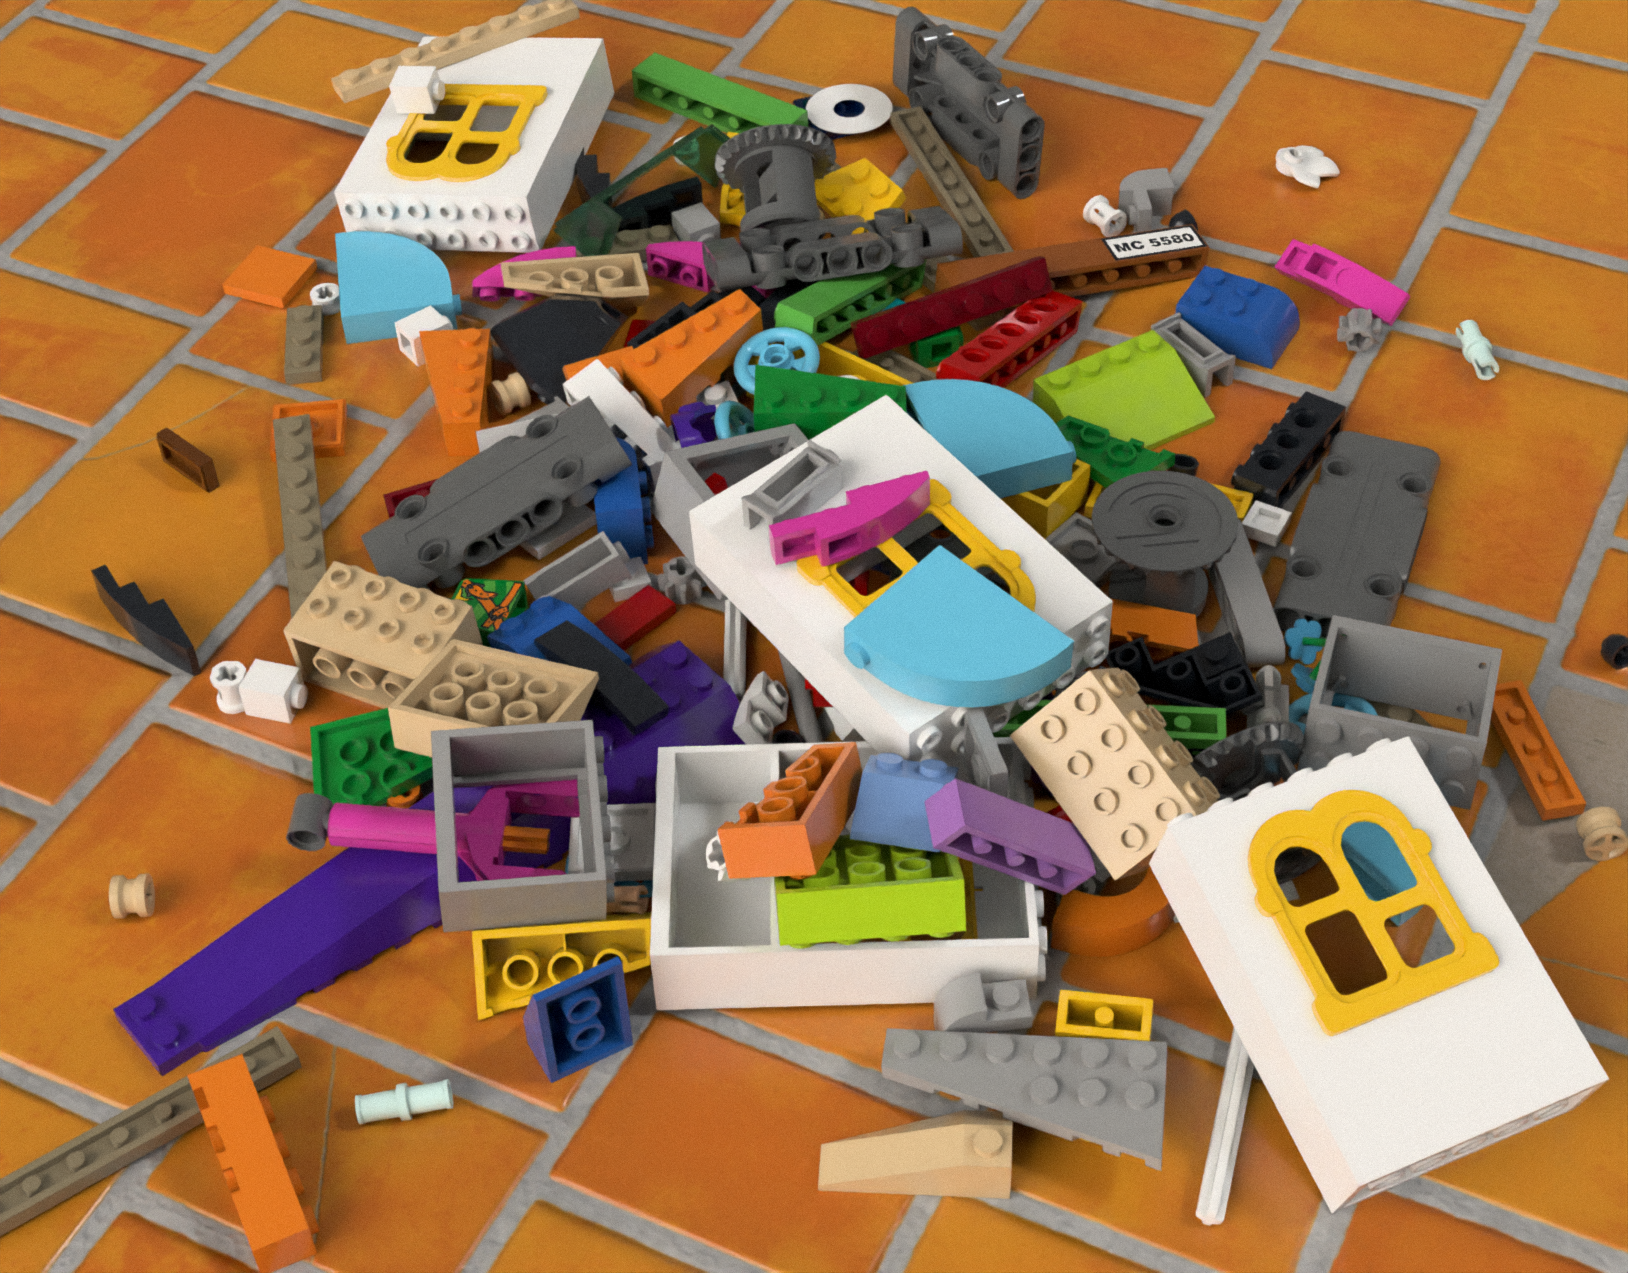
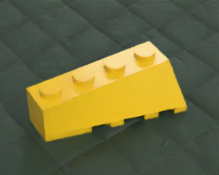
M652 912L606 915V920L472 930L478 1021L509 1009L528 1005L532 995L617 956L622 962L623 973L651 965Z

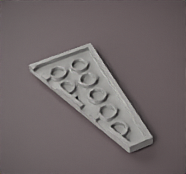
M887 1028L881 1064L884 1078L931 1094L942 1091L962 1098L964 1105L980 1109L983 1105L1003 1112V1118L1070 1141L1081 1138L1102 1145L1103 1152L1121 1157L1123 1152L1145 1160V1166L1162 1171L1167 1042Z

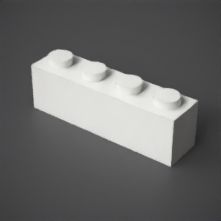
M596 359L563 383L567 401L573 406L587 396H590L614 436L628 442L635 450L638 472L646 471L647 487L654 496L664 453L681 448L679 440L675 442L668 435L669 430L660 417L655 415L652 418L645 410L646 405L635 391L629 393L622 386L624 384L623 380L613 367L610 366L607 369Z

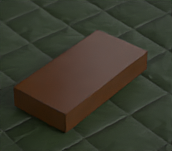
M167 427L156 433L162 459L166 464L206 492L210 493L220 486L211 457Z

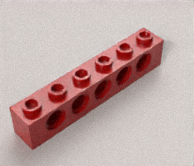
M1053 290L1028 300L1003 319L997 321L986 331L980 333L972 341L960 347L959 350L948 358L943 359L937 368L936 379L970 380L1002 388L1006 387L1077 333L1083 301Z

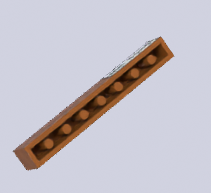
M1193 224L948 261L937 263L934 292L1037 256L1045 257L1052 290L1069 297L1197 277L1203 267L1206 266L1210 247ZM1027 301L1021 302L1013 306L1022 305Z

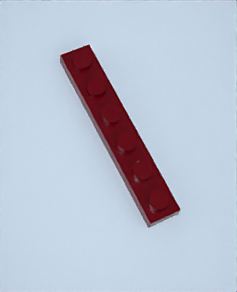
M1037 256L851 322L859 357L863 359L869 358L1052 292L1045 257Z

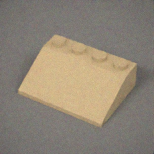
M452 639L388 707L394 747L432 757L431 731L581 721L599 680L598 672Z

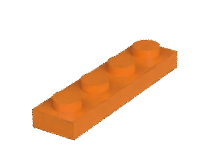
M1522 680L1496 684L1491 721L1542 821L1583 814L1586 801Z

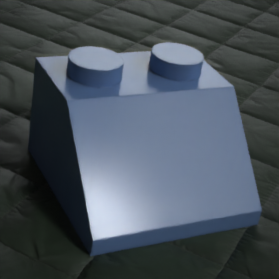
M881 753L877 756L871 755L862 772L850 839L940 853L941 850L933 848L924 801L942 789L945 784L955 778L958 779L959 768L947 766L945 762L936 759L917 762L904 760L900 755L894 753Z

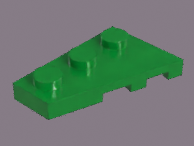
M1068 415L1055 423L1066 441H1071L1074 445L1076 459L1090 465V478L1105 488L1124 477L1141 472L1166 471L1175 464L1176 453L1165 449L1160 453L1144 448V442L1134 438H1131L1128 442L1110 436L1109 429Z

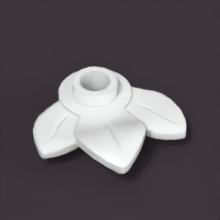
M1302 145L1282 148L1278 150L1275 157L1277 161L1275 166L1280 173L1289 177H1295L1299 182L1313 188H1319V177L1338 176L1340 173L1334 161L1325 157L1323 151L1312 146Z

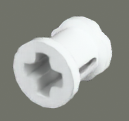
M1102 195L1093 197L1084 207L1083 218L1090 224H1096L1101 228V233L1105 237L1119 235L1126 226L1127 215L1125 212L1119 209L1115 210L1109 205L1108 199Z
M238 661L221 662L212 668L210 675L213 687L218 690L217 705L221 711L228 714H237L245 711L238 687L247 671L245 666Z

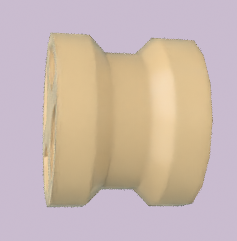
M517 372L508 375L505 381L495 380L488 385L492 402L502 416L510 414L512 409L517 406L524 408L531 404L527 385Z
M1610 807L1592 808L1579 816L1576 821L1578 834L1585 839L1583 842L1584 851L1592 860L1606 861L1614 859L1628 848V837L1623 829L1620 828L1621 819L1615 809Z
M149 873L139 874L135 879H127L124 875L112 876L109 885V903L114 918H126L129 913H137L140 917L152 916L155 907V889L152 876Z

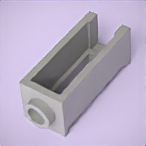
M1180 312L1151 325V330L1157 332L1175 349L1202 396L1207 397L1211 394L1213 374L1224 385L1229 386L1232 384L1236 356L1228 355L1181 318Z
M809 440L807 442L808 447L751 495L741 497L744 526L751 530L763 517L767 520L769 537V525L816 512L843 488L842 460L832 450L824 449Z
M604 531L523 581L535 600L551 596L577 608L626 577L629 580L632 579L625 566L631 559L619 540L612 544Z

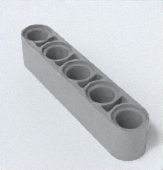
M1238 519L1236 542L1232 544L1231 551L1224 554L1220 562H1213L1207 571L1228 633L1231 632L1245 664L1249 668L1282 665L1285 661L1283 635L1245 530Z

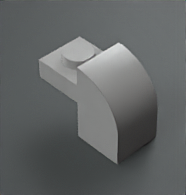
M1159 168L1136 171L1121 181L1118 209L1125 212L1128 225L1134 226L1135 233L1150 231L1152 216L1171 215L1173 185L1168 169Z
M980 973L971 974L947 984L939 991L934 1000L935 1031L986 1033L1032 1028L1033 1016L1025 979L982 984Z

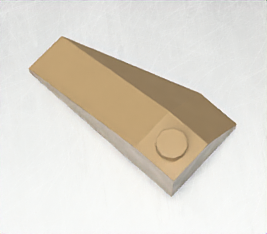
M639 253L501 263L504 287L550 297L557 293L600 297L613 307L621 310L645 306L649 296V287Z
M962 1110L821 1144L818 1191L1010 1199L1012 1121L1003 1118V1112Z

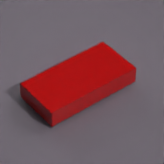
M648 584L595 622L594 625L622 650H626L676 613L675 602Z

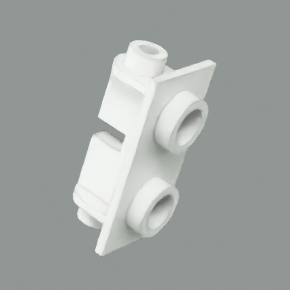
M1266 665L1256 674V684L1263 697L1264 707L1247 714V729L1270 722H1289V686L1281 685L1280 672L1275 667Z

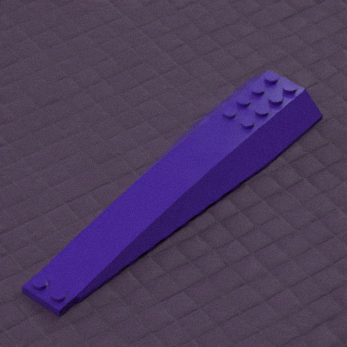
M681 641L658 646L629 665L669 706L668 716L634 736L615 714L608 717L590 698L581 718V721L593 720L594 737L603 736V768L607 779V805L656 803L655 783L658 747L746 745L733 730L735 716L740 703L731 686ZM494 785L454 788L455 812L468 813L473 810L488 789ZM434 791L408 809L435 811ZM511 812V826L550 829V847L547 854L506 851L504 866L537 868L543 865L544 869L563 859L562 854L569 850L571 817ZM348 847L252 913L154 985L114 1008L113 1010L118 1022L159 1074L164 1076L200 1052H208L297 1004L296 998L311 989L314 993H317L334 984L336 977L346 970L358 971L373 962L372 956L391 946L398 949L411 942L410 936L430 925L434 929L441 926L442 916L438 888L437 854ZM458 856L459 882L477 881L475 873Z

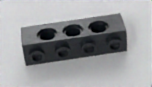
M1306 391L1296 403L1292 402L1288 406L1284 418L1279 423L1275 422L1271 426L1263 443H1257L1254 446L1247 462L1244 465L1240 464L1237 466L1231 478V485L1234 486V489L1253 493V504L1255 501H1259L1281 509L1330 450L1335 435L1342 432L1346 406Z

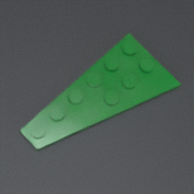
M388 708L310 727L314 794L327 797L332 801L333 805L334 803L381 806L387 803V799L395 798L433 778L432 757L394 747Z

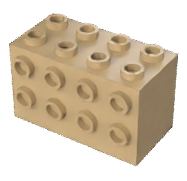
M336 561L332 563L283 630L296 666L300 667L303 681L383 709L391 705L452 639L483 646L473 608L466 602L459 599L452 600L442 597L426 588H415L400 583L392 577H382L367 572L359 566H349Z
M1107 668L1086 672L1009 736L1114 880H1118L1143 872L1150 867L1149 862L1159 845V841L1168 828L1167 824L1171 820L1185 813H1192L1194 817L1207 812L1210 806L1218 802L1217 799L1220 798V794L1208 778L1200 777L1190 763L1193 762V758L1186 747L1179 741L1174 742L1165 731L1166 722L1159 711L1151 705L1147 706L1137 692L1140 691L1136 680L1125 670L1120 671L1119 668Z

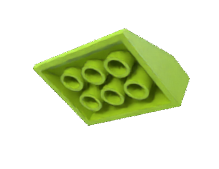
M1154 330L1033 379L1032 402L1040 407L1054 423L1069 415L1109 429L1110 436L1128 442L1131 438L1142 441L1144 442V448L1148 450L1157 448L1215 422L1214 414L1177 352Z
M850 834L839 835L816 875L799 880L792 879L790 876L774 877L780 946L790 945L793 948L803 949L812 947L816 943L834 941L842 945H853L861 942L862 939L872 938L901 941L910 935L923 934L943 938L949 937L955 932L966 931L965 887L960 863L957 856L940 851V853L854 840L850 839Z

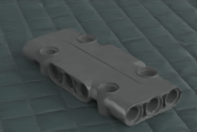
M916 7L903 9L899 13L895 25L894 85L909 98L911 108L921 106L925 114L932 113V125L939 136L968 163L978 166L985 179L991 180L998 177L1000 183L1016 198L1025 199L1032 195L1039 183L1045 127L1043 118L1026 104L1025 96L1019 87H1006L1002 83V73L964 39L953 36L948 25L941 24L937 26Z
M940 206L909 210L907 212V222L904 209L886 208L876 211L874 213L875 219L865 220L859 215L841 216L784 225L775 230L773 235H770V230L764 228L748 229L739 233L740 245L734 237L702 242V254L706 272L719 291L755 285L761 289H773L782 287L787 284L788 280L794 279L805 282L880 271L891 264H894L896 267L919 266L925 262L924 259L961 254L963 251V239L958 222ZM864 227V233L851 235L856 228ZM831 233V238L817 240L821 234ZM789 238H797V244L793 245L788 251H784V242Z
M587 396L555 417L547 414L535 418L527 426L526 435L503 438L438 478L432 484L430 494L425 497L412 495L405 498L396 507L394 516L361 535V538L379 576H389L400 583L415 588L430 590L428 583L431 581L438 588H449L458 583L464 576V562L471 567H482L554 524L563 513L562 502L564 500L574 507L588 503L597 493L596 479L600 478L602 483L632 466V463L590 396Z
M1343 431L1335 435L1328 455L1322 462L1319 481L1317 484L1313 483L1291 544L1285 576L1273 607L1281 631L1286 632L1289 628H1294L1295 621L1301 618L1307 622L1317 621L1322 629L1319 638L1327 639L1333 615L1391 626L1396 615L1400 594H1404L1423 534L1429 500L1441 465L1440 457L1436 452L1426 447L1352 431Z

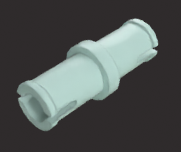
M1474 320L1461 322L1459 325L1464 334L1457 327L1456 335L1463 345L1462 353L1465 359L1472 363L1479 379L1490 380L1496 376L1494 372H1499V365L1492 355L1490 341L1482 336L1479 326Z
M449 1079L408 1087L407 1083H400L393 1090L367 1095H355V1111L359 1125L400 1117L401 1121L412 1120L414 1114L453 1108V1094Z

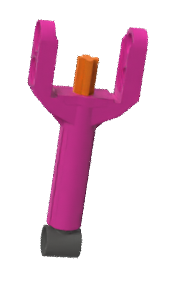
M577 779L494 785L488 789L473 810L468 813L455 812L458 856L475 873L477 881L567 874L563 870L504 866L506 851L547 854L549 852L550 829L511 826V812L578 818L580 817L578 798H574L578 797ZM304 793L295 799L286 839L289 844L300 850H320L325 846L328 837L331 846L437 854L435 811L334 803L333 805L332 801L327 797L314 793Z

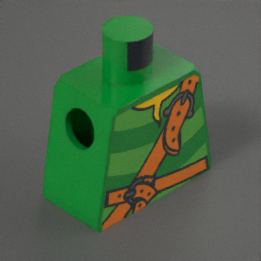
M465 578L460 581L452 598H449L452 600H462L472 606L483 646L491 647L487 636L497 630L503 621L517 617L529 609L525 582Z

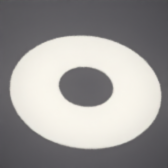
M841 84L825 88L814 94L806 105L808 118L814 125L823 130L839 134H857L873 130L889 119L893 109L887 95L878 89L860 84ZM844 100H855L861 102L865 110L859 116L848 118L837 115L834 112V106Z

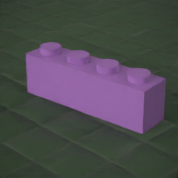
M956 778L945 784L942 789L924 801L933 848L1063 895L1096 874L1090 846L1077 827L1071 822Z

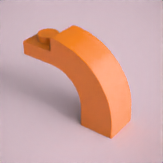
M1149 867L1143 881L1136 888L1125 894L1103 897L1071 890L1063 895L1053 919L1051 948L1089 957L1125 954L1144 947L1159 937L1171 924L1175 913L1154 872Z

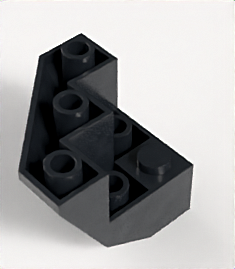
M557 293L501 320L492 327L490 333L529 387L538 393L537 396L542 402L548 405L555 401L554 397L558 396L567 404L568 401L563 388V383L566 382L562 369L563 366L604 354L626 322L628 316L600 297Z
M1231 632L1157 664H1154L1143 637L1108 651L1106 656L1110 668H1119L1120 671L1125 670L1136 680L1140 691L1137 692L1139 695L1175 706L1226 708V720L1229 721L1236 720L1264 707L1263 697L1248 665L1245 664Z

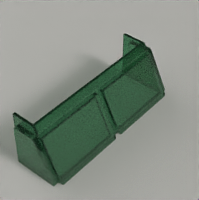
M713 124L705 129L700 126L554 223L558 226L554 229V232L570 245L576 246V249L584 256L609 255L622 217L603 203L604 201L672 156H675L716 188L720 178L715 169V156L719 148L730 137Z

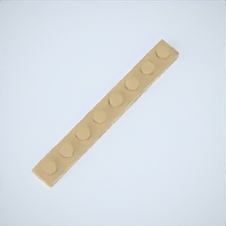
M547 0L536 5L523 6L514 13L505 16H495L489 22L465 27L460 32L447 37L434 38L430 43L416 48H406L400 54L389 58L376 59L364 67L345 70L339 76L331 78L333 88L344 103L389 88L398 66H436L438 70L580 18L578 6L572 0Z

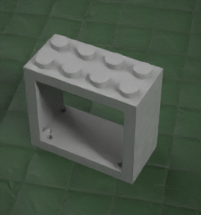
M795 423L670 450L664 453L650 511L719 601L728 600V598L695 565L689 511L715 496L704 482L714 472L725 478L729 488L809 441Z
M1333 615L1309 706L1304 732L1306 743L1305 748L1302 749L1303 755L1300 756L1297 772L1305 768H1312L1313 771L1327 767L1331 760L1345 753H1351L1354 757L1366 752L1369 746L1385 738H1390L1391 742L1409 736L1447 803L1450 806L1470 810L1487 744L1502 649ZM1334 693L1467 720L1466 733L1462 734L1331 706Z
M593 720L431 731L438 888L443 932L606 920V903L615 902V869L610 847V815H607L608 791L607 779L603 768V736L594 737ZM577 779L584 873L459 882L454 788Z

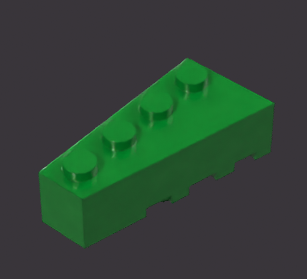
M755 365L754 430L757 432L795 423L806 438L810 440L885 395L890 397L906 412V386Z

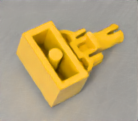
M1060 990L1055 1037L1151 1041L1153 999Z

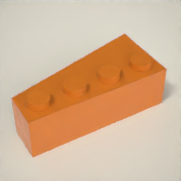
M739 289L620 357L625 387L629 392L635 391L646 405V409L653 417L657 415L662 419L667 428L670 427V415L678 413L679 408L684 405L697 402L696 396L707 386L712 388L721 380L720 374L729 366L734 367V360L741 346L749 338L763 331L761 309Z
M468 328L462 330L419 331L424 362L448 456H476L480 453L476 431L488 429L491 397L488 385L490 382H493L495 365L490 329Z
M1110 598L1113 601L1108 651L1143 637L1154 664H1157L1199 646L1195 614ZM1105 658L1099 665L1095 667L1089 666L1082 672L1099 669V666L1110 668Z
M856 742L813 745L785 770L786 778L776 782L772 781L763 789L765 796L763 800L757 805L748 802L738 811L740 816L738 822L734 824L733 822L726 821L717 829L729 879L790 876L792 879L799 880L818 873L856 807L862 777V767Z
M243 1054L187 1075L259 1272L272 1273L317 1254L311 1235L320 1232L318 1223L310 1204L302 1208L297 1197L305 1194L296 1167L288 1170L285 1167L283 1160L291 1157L281 1130L272 1133L269 1124L276 1121L273 1109L267 1095L258 1096Z

